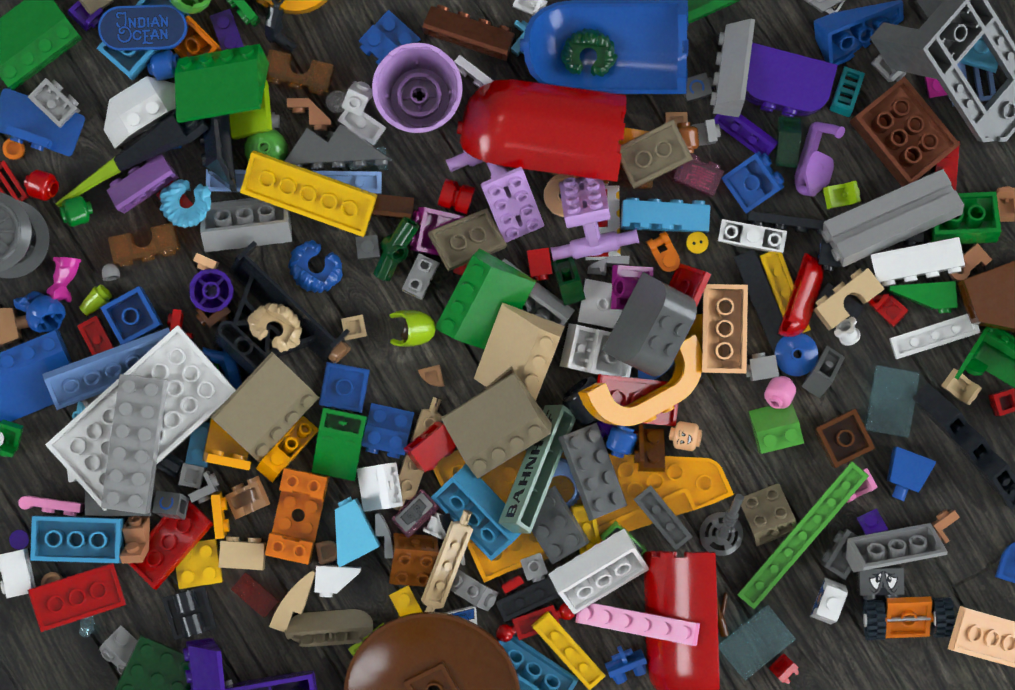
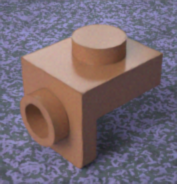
M1010 186L998 188L996 194L1000 222H1015V188Z
M945 509L936 516L937 520L932 523V526L941 541L948 543L949 539L942 530L960 517L955 510L948 511Z

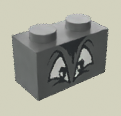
M880 567L857 572V594L863 596L865 600L876 599V595H885V599L898 598V595H904V568Z

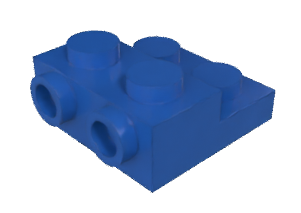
M388 10L360 38L359 43L361 46L359 48L367 56L372 54L377 58L376 64L379 65L388 53L395 48L405 44L419 43L421 39Z
M760 151L721 177L745 213H748L784 188L782 184L784 178L778 171L774 172L772 170L770 158L766 153L761 154Z
M371 403L362 446L366 447L365 451L378 454L379 450L387 452V456L400 459V455H405L406 453L403 448L408 444L414 412Z

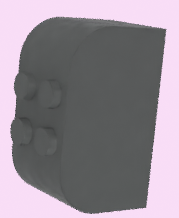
M643 272L602 351L650 376L662 375L673 363L694 323L697 313L695 300Z

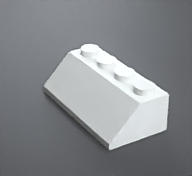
M959 237L871 254L875 276L880 284L882 283L883 287L895 285L896 280L904 279V282L918 280L917 276L926 275V278L940 276L939 272L948 271V274L962 272L961 268L965 267Z
M622 529L566 564L557 567L548 575L563 601L572 613L576 614L648 571L649 567L626 530Z

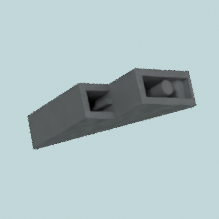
M341 124L329 141L313 130L306 128L285 162L302 168L303 166H311V169H323L324 165H332V168H344L345 164L353 163L354 167H364L369 162H375V165L383 166L388 165V161H392L390 157Z

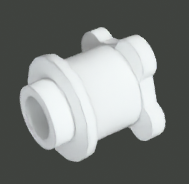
M854 317L843 320L836 326L834 331L835 336L839 337V341L845 346L855 344L861 336L860 331L855 328L857 321Z
M435 512L434 515L430 514L427 527H424L423 531L443 539L444 536L439 527L437 517L442 514Z

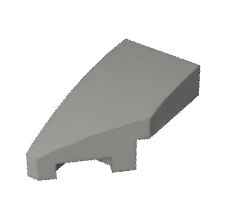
M610 256L588 266L587 274L606 275L607 267H613V265L629 266L630 256Z

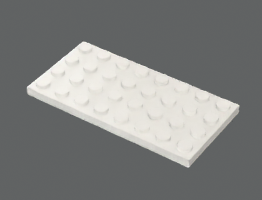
M178 325L124 373V375L168 380L157 464L214 414L236 391L232 384ZM119 379L45 444L100 507L102 504Z

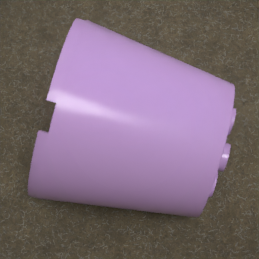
M410 43L395 48L381 61L374 73L372 93L379 113L388 123L405 132L425 133L443 126L455 114L462 97V79L455 62L441 49L425 43ZM419 91L422 92V95H426L425 98H422V101L414 98V95H417Z

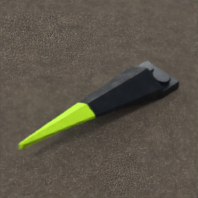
M176 109L173 110L55 204L60 207L63 200L79 196L99 183L138 163L194 141L209 129L206 118L178 123L176 120Z

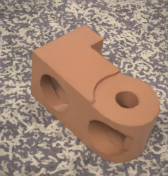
M978 243L974 244L963 254L965 267L961 268L962 272L949 274V276L955 281L964 280L970 275V271L979 263L982 266H986L992 259Z

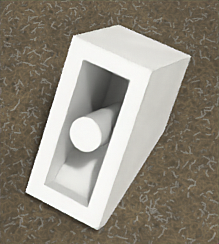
M316 565L314 592L320 593V597H333V593L337 594L361 572V567L341 566L339 568V566Z

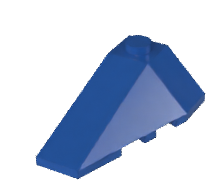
M896 0L834 12L814 20L815 40L825 62L840 65L854 57L853 53L861 47L866 48L871 44L870 37L883 22L897 25L903 21V1Z

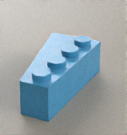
M626 198L621 203L620 229L709 232L710 205H705V201L694 200L692 204L683 203V200L661 202V199L639 201V198Z

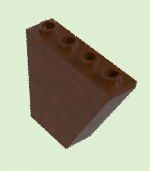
M1015 261L956 282L971 324L1015 332Z

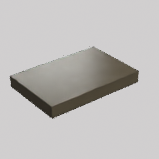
M674 119L621 145L620 150L622 154L621 165L633 189L693 160Z
M487 208L433 229L428 233L448 271L468 264L473 254L479 248L492 254L505 249L507 246Z

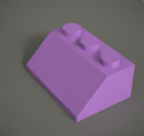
M163 154L147 159V163L142 167L136 166L128 171L129 175L124 179L118 178L109 184L110 188L107 189V192L118 211L125 214L164 188L171 181L179 178Z

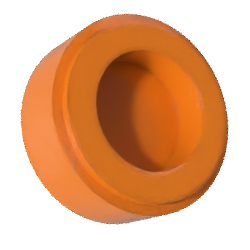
M9 138L3 143L2 151L7 158L18 160L25 154L24 143L19 144L11 141Z

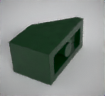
M573 257L556 261L550 259L564 305L585 300L581 279Z

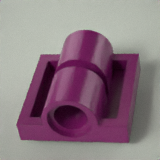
M613 265L611 309L623 310L642 273L644 272L653 277V267Z

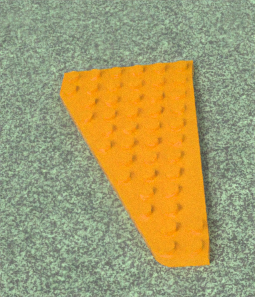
M459 450L454 451L448 457H443L433 469L440 486L442 487L466 464ZM527 450L520 452L480 477L505 504ZM563 452L561 458L566 459ZM609 454L627 506L596 518L599 536L615 521L628 532L653 524L634 501V498L650 485L675 516L714 504L734 494L722 467L716 461L709 458L665 456V472H638V463H634V455H624L623 458H619ZM565 476L552 478L549 489L556 486L564 501L568 502L574 492L572 482ZM580 496L574 505L583 504ZM532 532L531 534L522 533L492 561L471 539L467 545L484 583L507 572L522 568L521 559L541 553L543 560L548 559Z

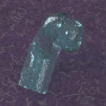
M93 616L80 619L79 633L82 637H89L94 631Z

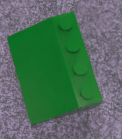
M24 0L0 18V77L7 87L13 91L83 39L55 0Z
M247 45L178 58L175 69L177 122L182 123L261 109L269 66L261 45Z
M479 248L471 257L435 329L455 340L485 350L502 302L522 310L537 281Z

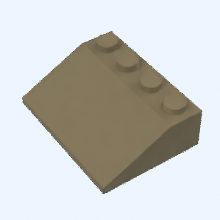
M271 352L211 418L252 457L260 462L319 397Z
M515 372L441 417L462 458L477 479L550 435L552 423Z

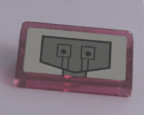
M421 489L392 517V521L409 538L439 509V506L428 493Z

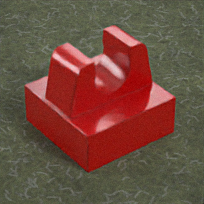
M784 653L768 668L782 683L785 682L787 684L791 682L788 678L793 673L799 674V667Z

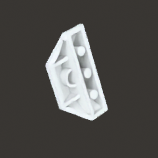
M146 76L109 99L104 132L115 149L151 128L176 109L175 83L164 80L158 81L156 78Z

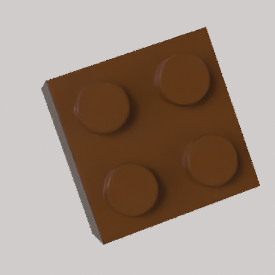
M850 409L813 428L833 468H837L875 449L856 409Z

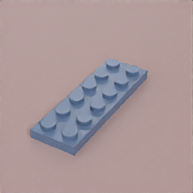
M169 328L42 374L56 410L103 393L119 379L120 374H124L170 332Z

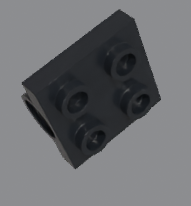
M205 585L162 598L174 640L217 628Z

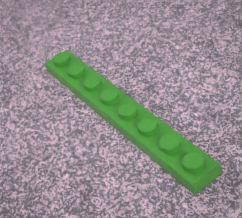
M851 461L737 595L755 609L869 475Z

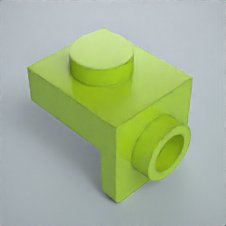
M856 181L823 188L827 209L848 206L861 201L860 190Z

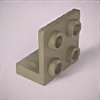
M775 484L744 496L741 507L751 528L756 546L788 535L796 526L795 517L780 484Z

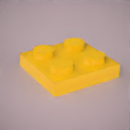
M217 539L199 541L176 567L179 589L223 582L222 571L219 567Z

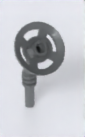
M736 494L730 509L726 512L713 513L702 522L699 537L701 544L708 552L713 551L717 556H726L735 552L741 545L743 528L738 520V511L744 500L742 494ZM718 518H723V523H719ZM711 522L712 525L708 532L709 537H705L706 528ZM716 527L715 536H712V531ZM735 531H738L737 540L735 544L732 546L731 543L734 540ZM731 532V538L729 541H727L729 533ZM714 542L718 545H724L725 550H716L710 544Z

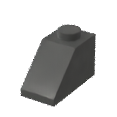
M826 346L801 387L821 398L833 383L845 357L829 346Z

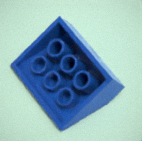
M54 330L0 353V421L4 419L12 422L54 404L42 374L72 363L60 331Z

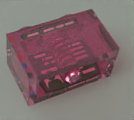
M691 154L693 160L677 167L672 181L713 197L724 171L720 169V165L708 161V164L699 161L700 157Z

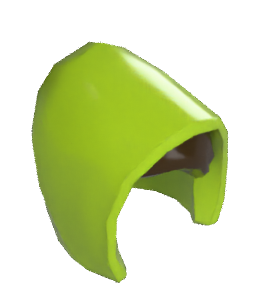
M400 310L390 314L391 318L403 317L406 319L401 335L403 339L401 341L395 339L390 341L395 346L410 347L422 345L431 340L435 335L436 329L433 319L421 311Z

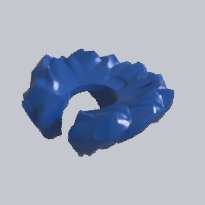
M314 240L305 241L304 244L297 246L291 252L292 257L288 268L296 285H299L307 292L312 291L315 293L318 291L322 293L324 290L329 291L332 286L341 281L343 276L342 263L338 255L331 252L325 256L324 270L320 273L311 272L308 268V262L310 258L316 256L321 251V244H317Z

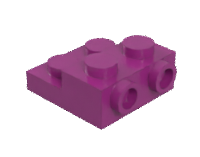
M418 207V211L413 213L412 220L417 222L420 227L408 244L411 246L410 251L439 256L428 235L429 231L465 216L426 207Z

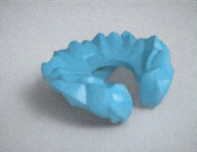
M180 179L161 190L160 201L162 204L160 211H163V216L172 222L173 225L183 228L197 226L205 219L207 211L210 210L211 191L208 186L197 185L194 189V204L190 208H183L180 205V197L186 190L191 191L188 180Z

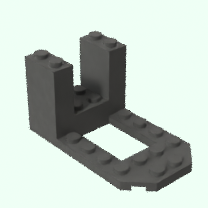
M917 0L928 17L919 29L883 22L870 37L890 69L937 79L977 141L1007 142L1015 132V44L988 0ZM981 37L1008 78L985 106H983L957 65Z

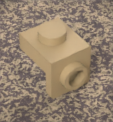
M953 369L941 386L957 400L970 405L977 398L982 388L963 374L958 380L954 377L959 370Z

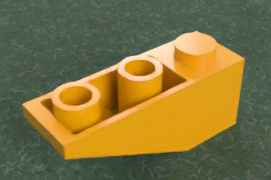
M302 416L260 461L256 469L273 483L283 472L284 468H287L317 434L319 429L306 417Z

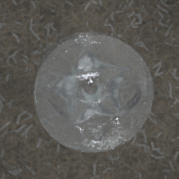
M341 91L331 92L326 98L328 109L333 113L344 112L345 109L342 108V104L346 95Z

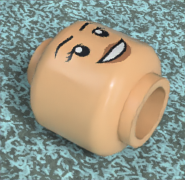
M679 421L675 428L671 427L669 440L673 441V446L676 449L694 451L696 447H700L702 430H699V426L695 423Z

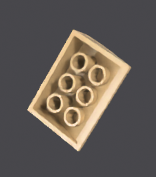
M502 302L474 379L487 387L512 366L518 378L536 401L564 326Z

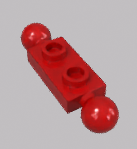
M563 603L559 610L556 611L552 604L513 618V626L507 624L500 625L496 630V636L500 641L508 642L514 634H517L518 640L538 634L531 625L547 611L559 624L560 618L571 620L575 614L572 613L566 603Z

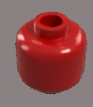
M34 170L24 180L26 192L30 197L47 201L58 192L59 183L52 173Z

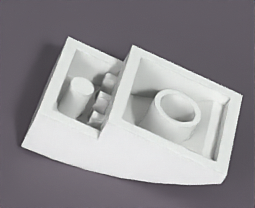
M577 324L568 325L560 367L596 375L603 374L630 377L632 368L602 351L611 332Z

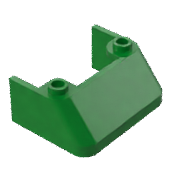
M986 327L954 378L958 380L964 370L973 376L983 375L987 371L1015 388V337L1004 330Z

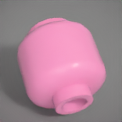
M775 377L769 382L764 397L771 407L785 409L792 403L796 394V387L788 377Z

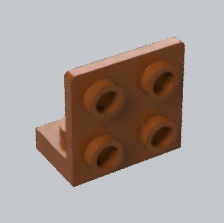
M394 533L392 540L393 559L389 583L426 587L439 554L437 537Z

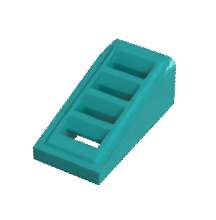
M844 66L829 109L830 111L846 117L851 116L865 73ZM847 76L858 80V82L856 83L845 79V77ZM846 85L855 88V90L853 91L842 86ZM840 93L850 96L852 99L840 96Z

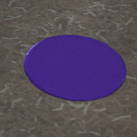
M16 530L11 533L9 542L14 549L21 550L28 545L29 537L25 531Z

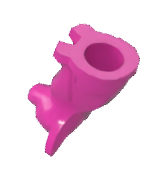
M53 257V261L56 264L53 274L54 284L47 289V294H50L52 299L59 301L65 299L70 303L72 296L67 289V285L75 277L81 259Z

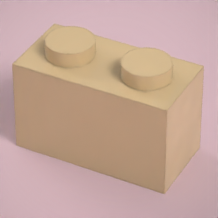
M226 536V540L220 541L219 567L264 570L266 543L261 542V538L249 537L248 541H239V537Z

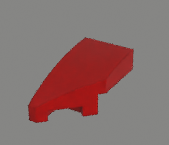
M889 294L876 295L867 302L893 328L909 312L906 307L893 296H889Z

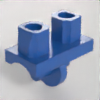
M620 645L617 647L619 653L611 656L612 661L605 663L610 678H613L617 685L626 682L625 672L633 669L635 676L646 674L645 664L647 662L641 649L634 652L631 648L623 651Z

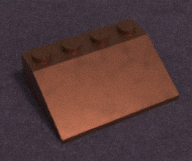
M905 76L849 121L902 187L918 180L960 145Z

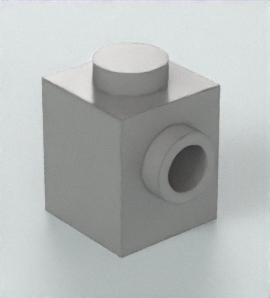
M765 352L752 354L753 359L747 360L746 377H750L751 381L779 377L776 355L765 356Z

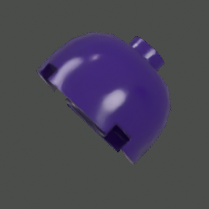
M218 269L200 271L193 277L189 286L191 301L204 312L215 313L222 311L230 304L233 298L234 288L232 281L227 274Z

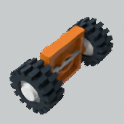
M931 596L887 598L886 614L883 600H865L863 602L865 639L885 640V637H930V625L935 638L951 637L955 623L953 600L951 597L931 599Z

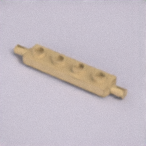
M433 397L430 408L421 409L410 443L436 421L442 422L441 417L443 416L437 412L442 401L441 399ZM407 453L398 474L403 506L393 508L401 512L406 499L414 500L424 471L416 467Z
M463 510L460 521L450 522L421 598L423 604L427 606L425 612H434L435 609L444 607L473 532V528L468 524L472 512L469 510Z

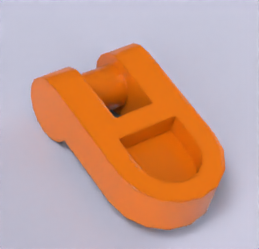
M664 231L659 234L658 238L654 240L651 238L646 243L661 270L673 272L679 267L680 258L668 234ZM664 244L667 250L660 253L658 247Z

